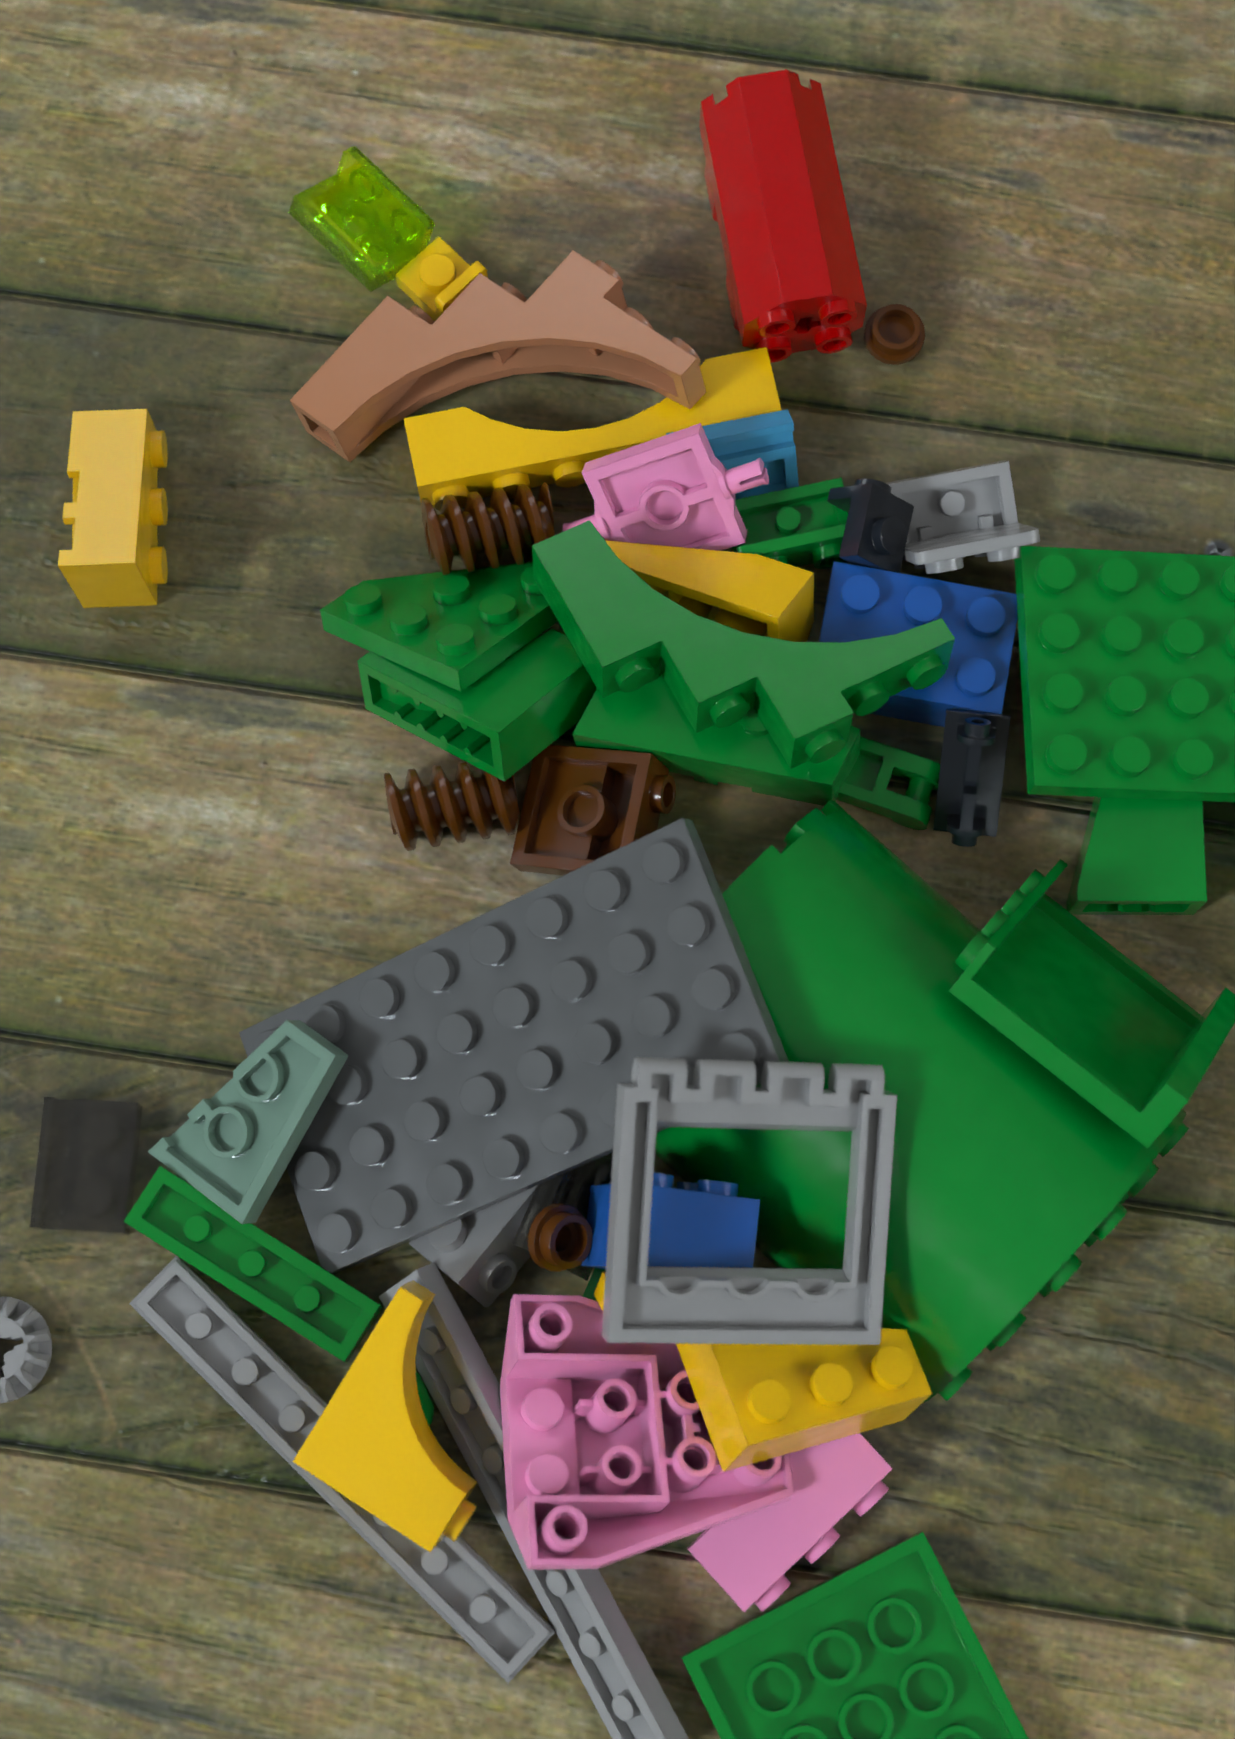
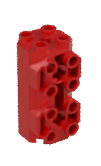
M787 69L737 77L726 85L728 97L715 104L713 94L701 101L699 124L706 158L705 181L712 216L719 224L727 265L726 288L734 328L740 332L742 346L751 349L767 347L770 363L782 361L792 353L816 349L818 352L825 354L840 352L852 345L851 333L863 327L867 303L821 83L810 79L808 88L802 86L799 75Z

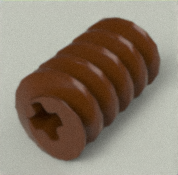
M543 482L540 486L537 501L526 484L519 485L516 488L513 504H511L502 488H496L492 491L489 508L486 507L481 495L477 491L470 492L467 495L464 511L461 510L456 498L452 494L443 497L440 514L436 513L428 498H422V519L428 554L431 560H436L443 575L451 574L454 556L461 557L468 572H475L479 553H485L492 568L498 569L503 550L505 549L510 550L518 566L524 565L528 546H532L555 535L552 502L546 482Z
M459 761L454 781L448 780L440 765H433L429 785L423 784L415 769H408L405 786L403 789H399L389 772L384 773L393 834H398L407 851L416 848L419 831L422 830L432 847L440 846L444 827H449L457 843L466 841L469 823H474L483 839L491 837L494 819L500 820L508 836L515 835L520 813L514 775L504 782L481 770L480 776L474 777L467 763Z

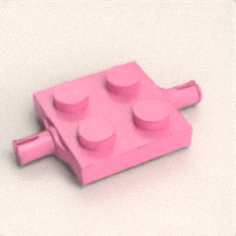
M699 423L586 462L582 475L594 499L595 514L571 523H564L562 529L564 532L590 520L600 535L607 541L722 551L746 542L747 529L735 504V494L769 484L768 472L766 467L764 468L762 458H757L755 461L727 470L715 457L702 424Z

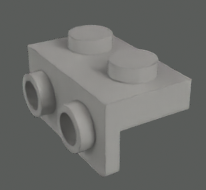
M544 1182L410 1241L409 1245L431 1263L435 1262L439 1270L462 1287L481 1305L489 1307L500 1293L511 1286L517 1272L530 1258L528 1235L535 1217L542 1209L551 1204L567 1203Z

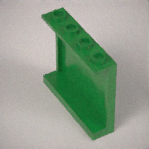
M1060 859L1046 876L1035 869L1004 906L994 914L982 931L975 935L954 962L964 972L949 992L1148 1149L1189 1102L1235 1024V994L1225 987L1206 1011L1200 1015L1046 894L1068 866L1067 863Z

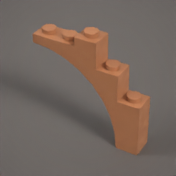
M573 250L528 300L511 284L503 283L499 286L481 273L477 275L435 322L421 308L412 305L407 309L387 295L290 399V402L307 433L348 462H351L385 430L424 405L468 386L512 375L562 371L609 376L650 388L689 409L706 393L699 367L700 358L694 349L677 337L668 340L654 331L649 321L641 313L631 307H627L622 291L623 281L610 265L601 260H596L592 263Z

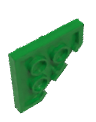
M525 562L524 565L519 566L517 564L500 565L498 569H493L492 566L475 568V572H468L467 569L454 570L448 575L436 572L364 580L358 585L349 588L343 595L320 609L324 631L459 692L465 690L558 622L533 579V562Z

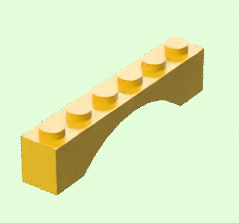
M767 347L706 359L700 365L706 393L691 409L666 397L661 402L630 418L596 428L569 431L525 429L492 420L467 407L403 418L421 506L422 498H428L433 507L440 511L443 497L452 494L460 508H463L466 504L467 495L470 492L477 491L483 498L491 496L492 491L496 488H502L508 498L513 499L516 488L519 485L525 484L530 490L533 487L541 486L543 482H546L547 485L555 483L559 487L578 486L586 482L582 475L586 462L699 423L705 426L781 411Z

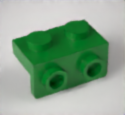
M842 477L735 499V504L747 529V537L745 543L729 548L730 552L759 554L796 567L813 564L817 569L832 568L834 561L847 562L839 557L848 513L827 502L831 488L844 487Z

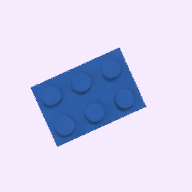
M834 561L818 642H851L895 635L942 618L955 638L948 669L945 674L934 684L926 688L915 690L910 687L890 696L882 707L870 714L945 727L946 709L1002 714L1018 618L1016 594Z

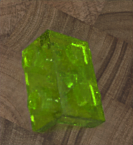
M356 146L343 151L335 175L294 195L289 214L370 292L395 279V274L427 247L434 229L432 218Z

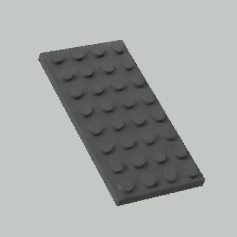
M681 818L239 1032L248 1057L286 1020H301L349 1055L287 1166V1171L320 1265L331 1274H337L612 1153L617 1083H631L632 1066L635 1057L685 1059L687 1062V1085H693L694 1067L697 1059L754 1061L756 1066V1087H761L762 1069L766 1061L789 1062L694 822L686 818ZM656 1127V1133L669 1127Z

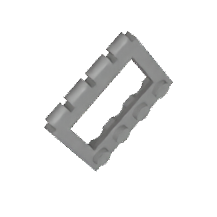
M635 1057L632 1066L631 1083H617L602 1337L608 1343L880 1345L897 1095L884 1091L885 1074L882 1065L832 1064L829 1073L828 1089H824V1068L821 1063L766 1061L762 1069L761 1087H756V1066L754 1061L697 1059L694 1067L693 1085H687V1062L685 1059ZM656 1127L852 1132L843 1269L647 1267Z

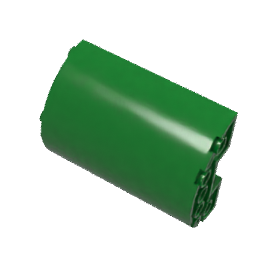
M830 800L821 811L815 808L795 823L783 840L787 845L781 853L772 845L768 847L722 895L789 1062L821 1063L824 1068V1089H828L829 1073L832 1064L882 1065L885 1074L884 1091L897 1095L881 1328L907 1330L932 1391V1395L923 1403L930 1400L937 1393L948 1401L973 1373L968 1365L985 1348L990 1352L996 1346L1001 1348L1021 1327L1027 1317L1020 1311L1034 1296L1039 1293L1045 1298L1051 1291L1057 1292L1077 1271L1083 1262L1074 1254L1083 1243L1089 1248L1097 1239L1102 1241L1123 1219L1128 1210L1121 1204L1129 1197H1135L1158 1172L1159 1167L1153 1163L1154 1159L1158 1154L1164 1157L1189 1130L1183 1123L1186 1112L1182 1109L1147 1149L950 993L949 990L964 972L954 962L981 930L839 804ZM669 1127L656 1133L655 1154L685 1182L698 1183V1180H711L738 1184L737 1197L760 1200L755 1247L778 1268L843 1269L852 1132Z

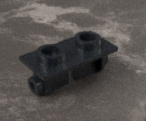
M946 709L933 830L951 833V842L955 845L972 847L977 845V838L979 836H997L1011 715Z

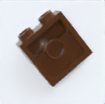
M549 745L534 757L532 761L510 864L519 871L563 876L656 831L660 813H670L675 802L676 786L673 777L668 776L669 769L652 753Z

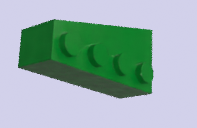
M660 672L655 674L646 685L631 692L620 690L602 698L598 689H596L572 734L576 747L652 753L669 769V772L693 776L694 781L718 785L719 782L751 788L752 792L821 806H825L830 800L836 802L838 792L843 782H846L860 754V729L851 725L848 743L834 757L821 763H812L809 760L790 769L754 708H750L743 718L732 725L722 728L713 725L696 733Z

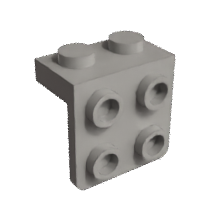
M1003 460L886 483L892 488L891 494L914 506L903 560L913 563L915 569L925 568L927 574L963 568L962 557L975 555V557L987 556L988 562L1019 558L1020 546L1040 542L1039 528L1018 523L1009 461Z

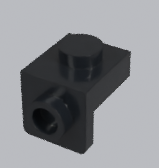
M858 479L855 481L854 486L831 488L827 502L848 513L839 557L854 565L900 573L914 506L891 494L892 488L888 484L874 479Z

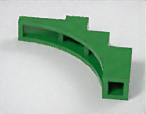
M590 520L532 545L533 579L602 698L620 690L623 692L637 690L646 685L655 674L660 672L696 733L713 725L719 728L732 725L743 718L750 708H754L790 769L809 760L812 763H821L838 754L845 744L848 743L853 713L857 716L868 715L882 707L889 697L910 687L920 690L934 684L948 669L955 638L942 618L889 636L851 642H792L741 632L696 615L657 592L615 555Z

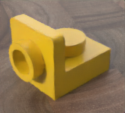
M438 236L396 273L395 277L397 286L436 321L479 273L487 278L488 274L487 269L479 261L474 262L470 266Z

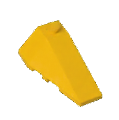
M605 540L615 555L651 588L696 615L745 633L792 642H807L814 622V572L759 554Z

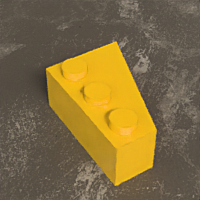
M148 409L73 411L67 474L69 478H73V502L64 503L62 517L64 525L72 524V550H59L58 567L83 608L157 605V584L167 583V555L164 546L158 547V526L167 525L168 506L165 489L158 488V468L167 467L168 447L165 431L156 430Z
M881 1328L880 1345L676 1343L723 1472L903 1421L932 1395L907 1330Z

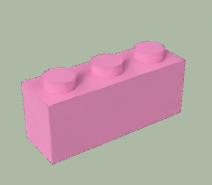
M860 1433L790 1453L794 1496L791 1499L706 1529L687 1547V1550L743 1612L753 1603L761 1611L768 1608L791 1585V1582L784 1575L788 1569L802 1556L811 1564L814 1563L839 1539L840 1535L833 1526L845 1514L853 1509L861 1517L889 1490L882 1479L893 1468Z

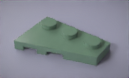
M286 1020L233 1070V1078L211 1099H203L187 1114L189 1119L170 1137L161 1138L148 1152L239 1223H256L349 1055L301 1020Z

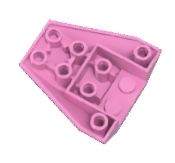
M513 1295L510 1303L500 1381L507 1517L528 1570L598 1569L784 1502L794 1496L790 1453L729 1471H722L676 1343H608L602 1337L603 1311L597 1301L575 1295Z

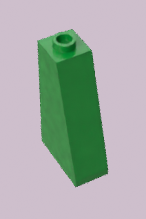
M1094 797L1066 902L1067 911L1072 915H1194L1207 902L1203 802Z

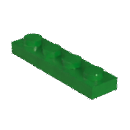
M159 1166L123 1221L345 1363H348L383 1307L252 1223H239L192 1185Z

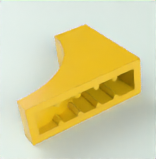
M412 1280L400 1286L293 1462L428 1552H431L444 1536L455 1542L477 1508V1506L467 1500L477 1481L465 1473L440 1446L430 1429L421 1406L416 1382L417 1342L423 1320L435 1294Z

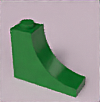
M554 629L526 644L462 692L370 651L357 660L366 710L504 782L580 721L597 689L568 637Z

